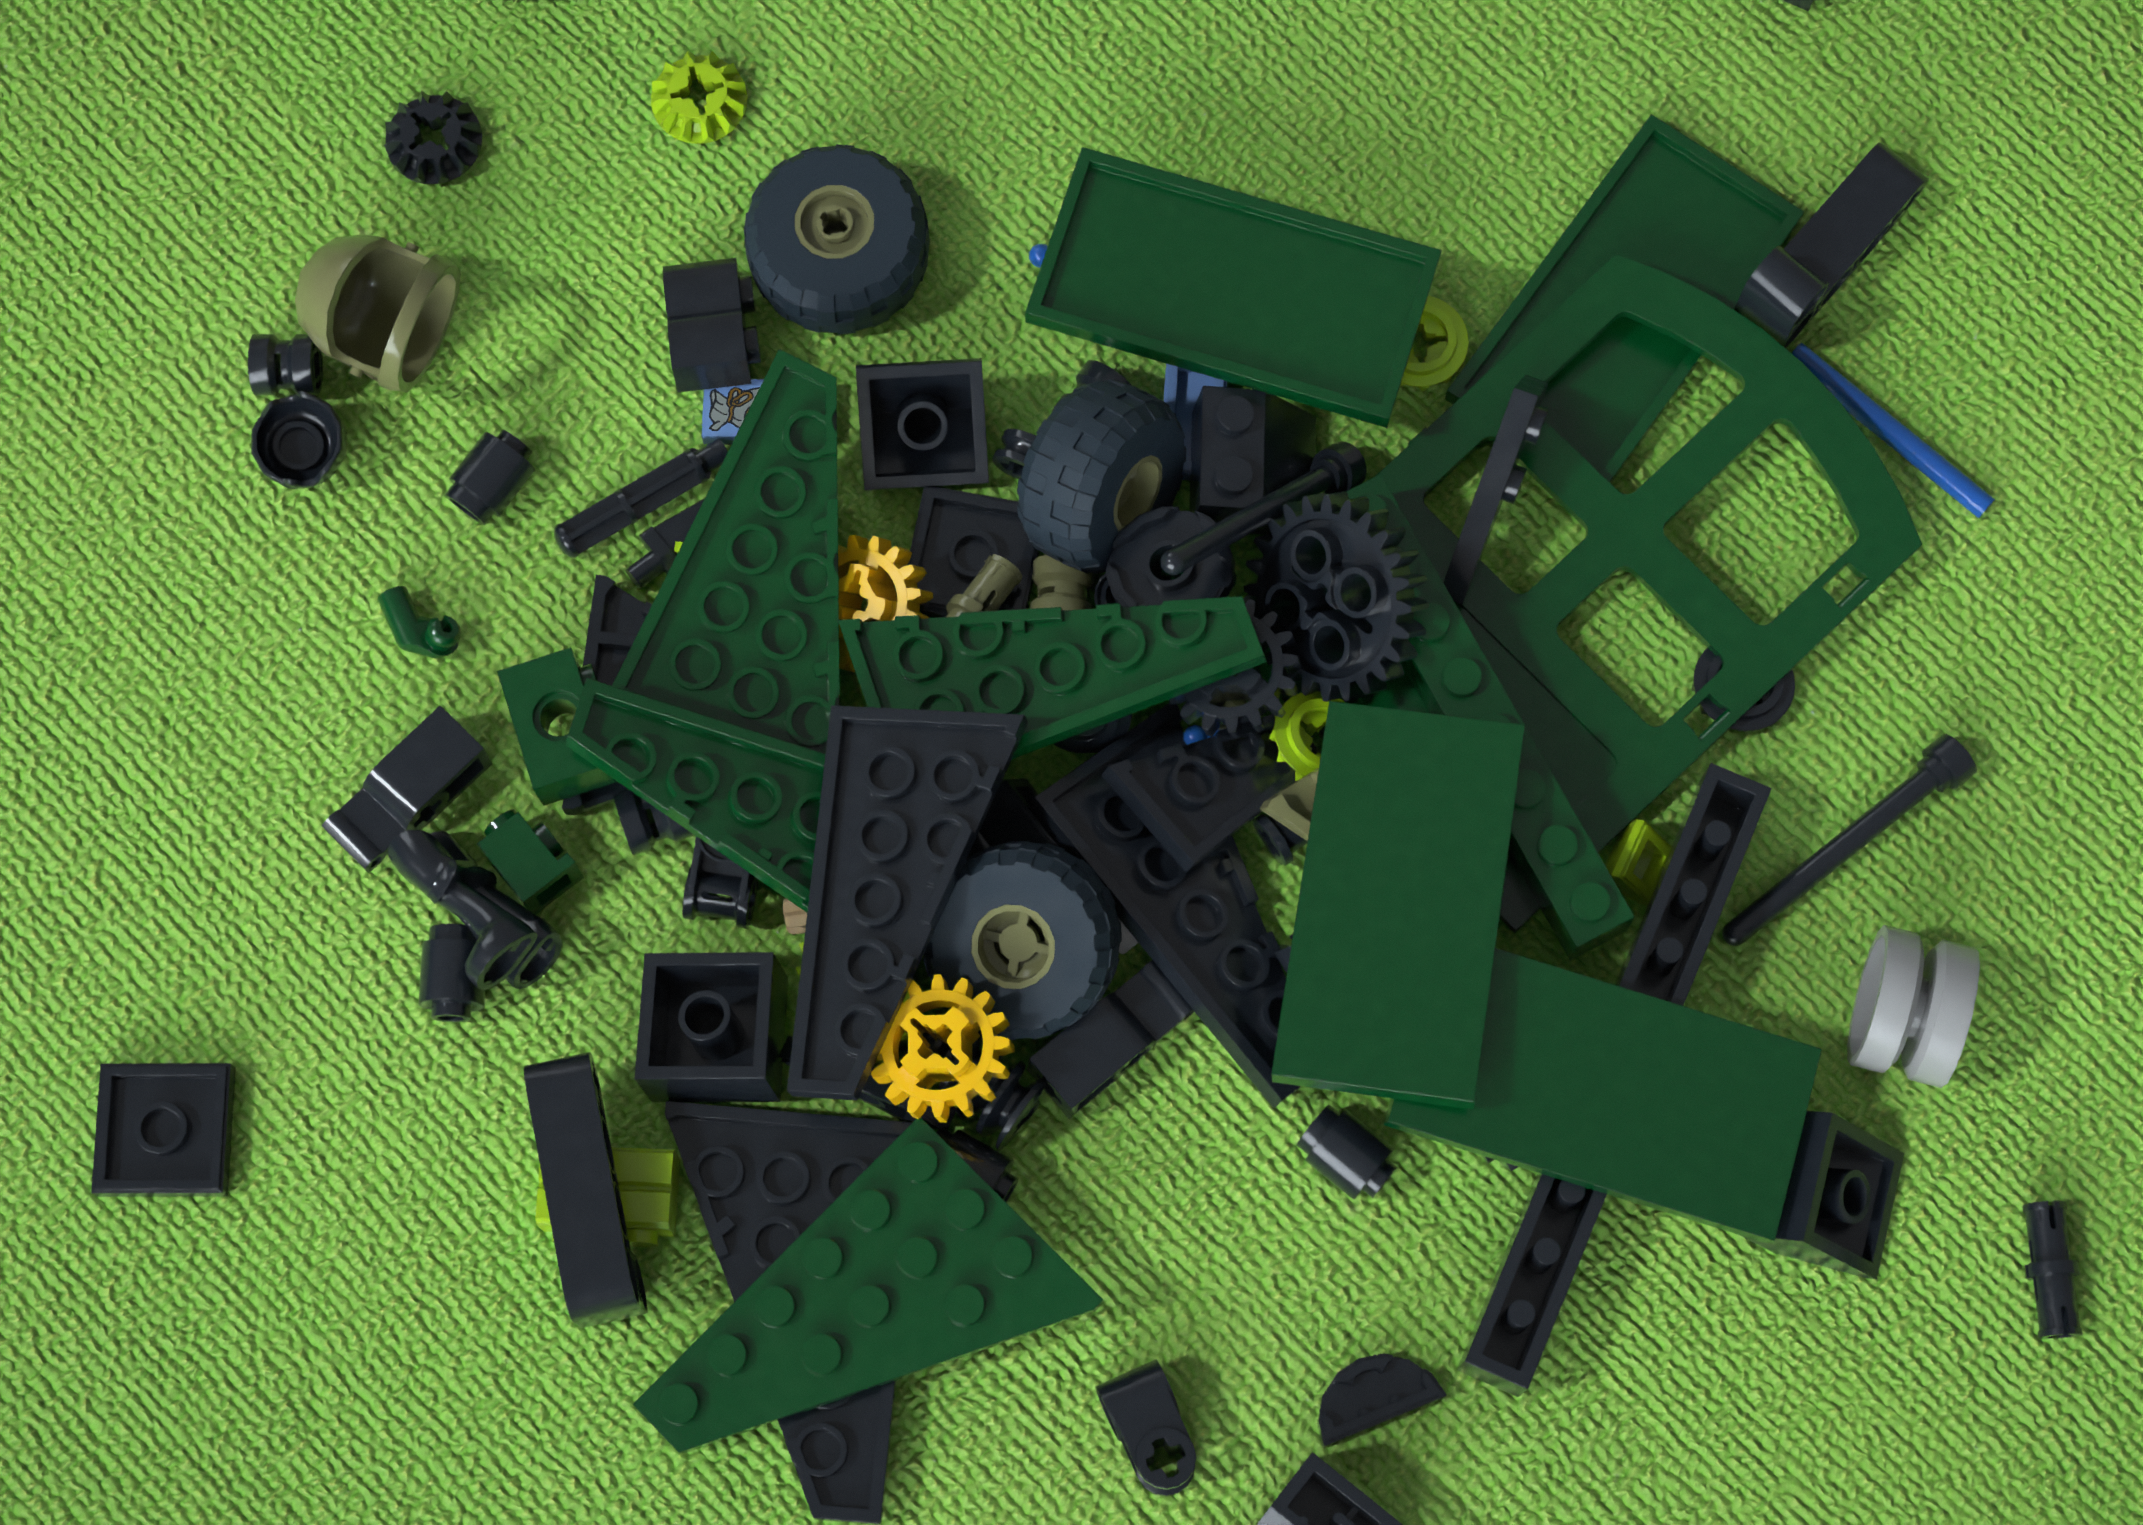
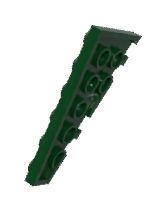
M1242 596L1163 601L1162 605L1122 607L1121 604L1096 605V609L1062 610L1061 607L965 612L961 613L959 617L921 619L919 615L897 616L895 620L863 622L861 619L838 620L867 707L1023 714L1026 716L1028 725L1012 759L1267 662Z
M586 678L565 745L807 912L826 754Z

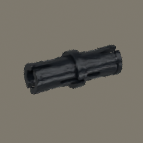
M2048 1201L2025 1204L2022 1206L2023 1213H2025L2031 1263L2024 1267L2026 1279L2033 1280L2039 1325L2038 1338L2052 1339L2053 1336H2056L2057 1339L2082 1336L2083 1332L2079 1322L2074 1277L2080 1275L2079 1261L2072 1260L2065 1211L2067 1209L2066 1202L2053 1201L2052 1205H2048Z

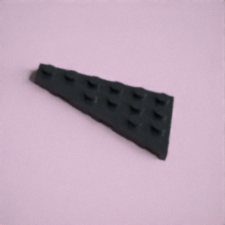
M666 1101V1119L673 1133L685 1171L698 1201L699 1209L734 1302L912 1122ZM897 1380L857 1392L855 1395L778 1420L811 1514L815 1520L882 1525Z

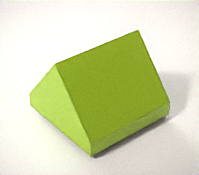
M1636 819L1629 823L1618 835L1605 864L1621 894L1642 905L1648 906L1672 846L1646 821Z

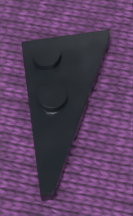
M1524 375L1513 389L1443 582L1454 602L1463 604L1503 501L1514 504L1527 471V468L1517 464L1525 443L1528 442L1536 445L1549 411L1548 408L1540 406L1548 387V382Z

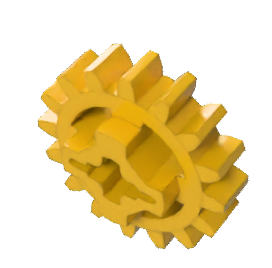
M857 535L849 536L847 549L844 546L838 545L839 620L861 619L863 622L895 620L897 616L919 615L921 619L929 618L925 614L919 613L920 604L933 599V592L921 590L917 587V583L927 574L925 568L912 564L907 565L912 552L898 546L891 548V540L872 536L871 540L868 541L867 538ZM863 599H868L866 610H861ZM839 625V669L855 672Z
M934 974L931 990L923 991L912 980L908 988L910 998L902 1002L877 1057L878 1060H883L884 1063L875 1067L871 1071V1075L878 1084L893 1082L885 1096L895 1106L904 1102L909 1097L907 1111L916 1119L922 1117L928 1106L932 1107L934 1117L940 1123H947L950 1107L956 1105L967 1117L974 1115L971 1101L973 1097L979 1094L983 1099L990 1102L996 1098L993 1090L988 1085L991 1078H1009L1010 1072L998 1061L999 1056L1013 1053L1014 1044L1008 1038L997 1036V1034L1004 1031L1010 1025L1003 1012L988 1015L995 1001L987 991L978 994L972 1000L973 986L968 979L961 978L953 991L949 990L947 982L941 974ZM935 1008H951L945 1015L922 1014ZM981 1030L983 1049L979 1063L976 1066L972 1062V1044L980 1037L978 1031ZM905 1031L908 1034V1053L899 1062V1045ZM927 1032L934 1040L938 1038L941 1042L948 1043L952 1049L951 1053L959 1063L954 1065L947 1057L943 1059L940 1055L933 1054L929 1048L930 1044L922 1034ZM957 1081L959 1083L948 1089L929 1090L936 1082Z

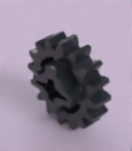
M1251 599L1245 605L1265 658L1267 657L1265 651L1270 648L1272 654V672L1268 683L1260 675V665L1242 671L1236 677L1232 675L1169 699L1171 705L1186 702L1182 707L1180 716L1188 725L1202 716V729L1206 735L1211 737L1216 733L1220 724L1226 725L1232 739H1239L1241 726L1247 722H1250L1258 733L1265 731L1262 715L1269 711L1273 715L1282 718L1286 712L1279 701L1280 695L1297 696L1299 690L1296 683L1287 677L1288 673L1302 670V663L1297 655L1284 654L1296 645L1291 631L1275 634L1281 624L1278 614L1272 611L1261 620L1258 619L1259 608L1256 601ZM1226 701H1248V703L1236 707H1221Z

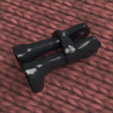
M407 830L398 834L390 842L388 855L398 872L409 883L422 890L434 904H440L456 915L476 938L477 941L464 966L467 977L478 989L486 990L493 988L504 979L514 988L523 989L538 981L553 966L561 952L562 940L560 934L544 918L533 914L524 906L496 889V875L485 868L479 867L476 861L450 834L443 830L433 833L421 830Z

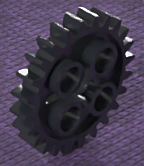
M1342 491L1331 494L1319 493L1304 496L1302 501L1286 503L1283 505L1284 515L1270 519L1267 524L1271 534L1257 536L1254 539V543L1262 552L1263 557L1247 560L1246 566L1258 575L1256 583L1245 585L1244 592L1257 597L1258 619H1262L1272 611L1278 614L1281 624L1275 634L1291 631L1296 645L1284 654L1297 655L1302 663V670L1288 673L1287 677L1293 681L1302 680L1301 690L1303 695L1307 696L1319 691L1325 702L1341 698L1345 702L1387 689L1388 680L1400 678L1405 674L1400 662L1414 659L1418 655L1408 639L1426 634V629L1414 620V612L1428 609L1429 602L1415 597L1414 588L1425 583L1427 577L1422 574H1411L1409 565L1419 555L1418 550L1402 552L1398 545L1402 541L1406 529L1398 527L1386 530L1389 511L1387 509L1369 511V498L1367 497L1349 499L1347 492ZM1271 651L1266 659L1268 665H1272L1273 662Z

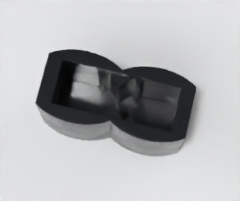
M736 258L663 266L669 349L677 393L751 384L750 364L761 363L757 326L746 327L745 313L756 312L751 275L740 277Z

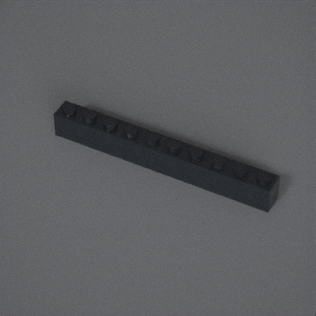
M1713 763L1709 765L1693 794L1615 985L1684 1006L1772 788ZM1537 1173L1457 1371L1516 1397H1519L1528 1390L1607 1194Z

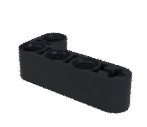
M1881 142L1876 144L1784 249L1781 246H1776L1765 257L1744 286L1734 310L1761 327L1783 347L1787 348L1910 208L1927 185L1929 178Z
M591 1052L524 1066L526 1092L561 1283L569 1316L580 1328L647 1314V1299L638 1259L630 1247L601 1088Z

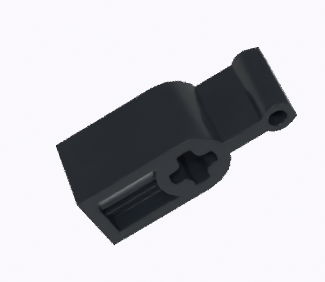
M439 706L371 770L364 781L363 788L343 807L332 813L321 826L369 873L388 854L389 844L393 838L404 831L421 830L426 827L493 763L485 749L445 709Z
M1151 960L1125 984L1098 1001L1085 1016L1064 1029L1029 1058L1027 1071L1035 1080L1042 1078L1046 1082L1044 1086L1045 1092L1070 1119L1134 1066L1158 1041L1195 1011L1156 963Z

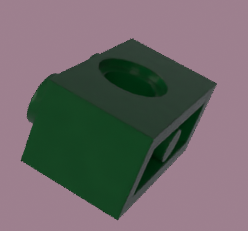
M570 647L497 671L533 790L543 806L617 782L565 745L568 734L553 736L548 733L549 726L556 717L567 713L575 714L586 678L598 681L592 664L581 667Z

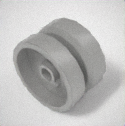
M1883 925L1877 932L1870 947L1855 996L1847 1043V1060L1850 1065L1884 1073L1898 1060L1901 1054L1902 1066L1909 1080L1939 1088L1945 1086L1957 1067L1972 1020L1979 981V951L1972 946L1942 939L1928 952L1924 960V947L1917 933Z

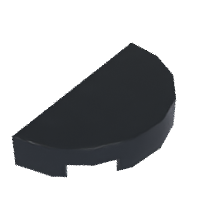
M1385 1353L1359 1358L1336 1374L1322 1396L1317 1421L1322 1448L1445 1398L1447 1395L1431 1372L1425 1368L1422 1369L1408 1359L1394 1357Z

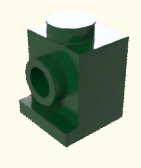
M514 809L508 810L495 818L484 831L486 837L477 843L487 860L525 908L535 915L584 878L577 864L568 853L556 860L564 850L541 821L531 828L520 813Z

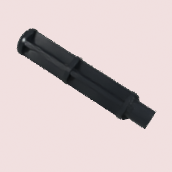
M718 438L699 450L688 448L677 457L622 489L614 491L613 494L565 522L556 525L554 537L557 545L568 557H578L582 552L630 524L638 522L642 517L697 485L708 481L711 471L722 465L728 453L726 447Z

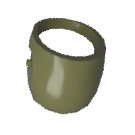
M366 234L336 237L320 247L300 271L295 296L298 323L323 354L350 366V374L361 378L364 373L377 381L378 385L383 388L408 393L420 381L444 339L456 305L461 273L457 265L446 257L435 254L428 258L418 254L419 247L410 242H407L406 247L403 248L383 237Z

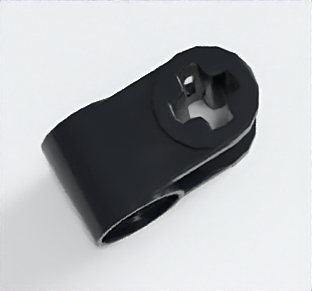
M696 836L692 864L684 890L683 918L694 920L697 915L734 920L738 928L748 929L756 902L758 878ZM709 893L731 896L732 898L710 895Z
M1157 1359L1095 1386L1111 1428L1118 1441L1122 1442L1142 1486L1152 1494L1164 1497L1179 1494L1187 1488L1194 1476L1196 1453L1180 1417V1409L1173 1391ZM1164 1447L1168 1455L1181 1454L1183 1458L1177 1461L1176 1476L1167 1478L1162 1469L1150 1471L1148 1467L1154 1463V1450L1156 1448Z

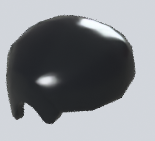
M299 391L297 394L270 401L262 410L261 416L257 419L251 431V454L262 473L267 478L289 489L311 488L324 483L333 477L346 457L347 431L337 411L326 401L308 392Z

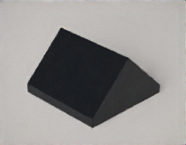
M982 358L856 365L864 490L989 483Z

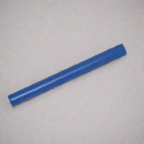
M1800 343L1794 349L1792 354L1804 363L1838 399L1849 414L1978 519L1995 501L1991 495L1805 344Z

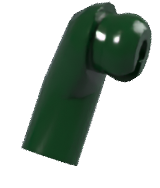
M405 586L390 588L379 595L377 600L395 641L401 649L439 659L452 654L458 648L461 630L455 619L444 615L441 621L436 617L427 618L419 616Z

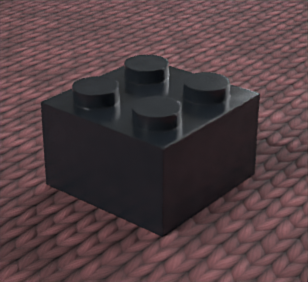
M774 952L644 954L634 1079L652 1102L781 1101L783 1062L779 1054L784 1046L788 976Z

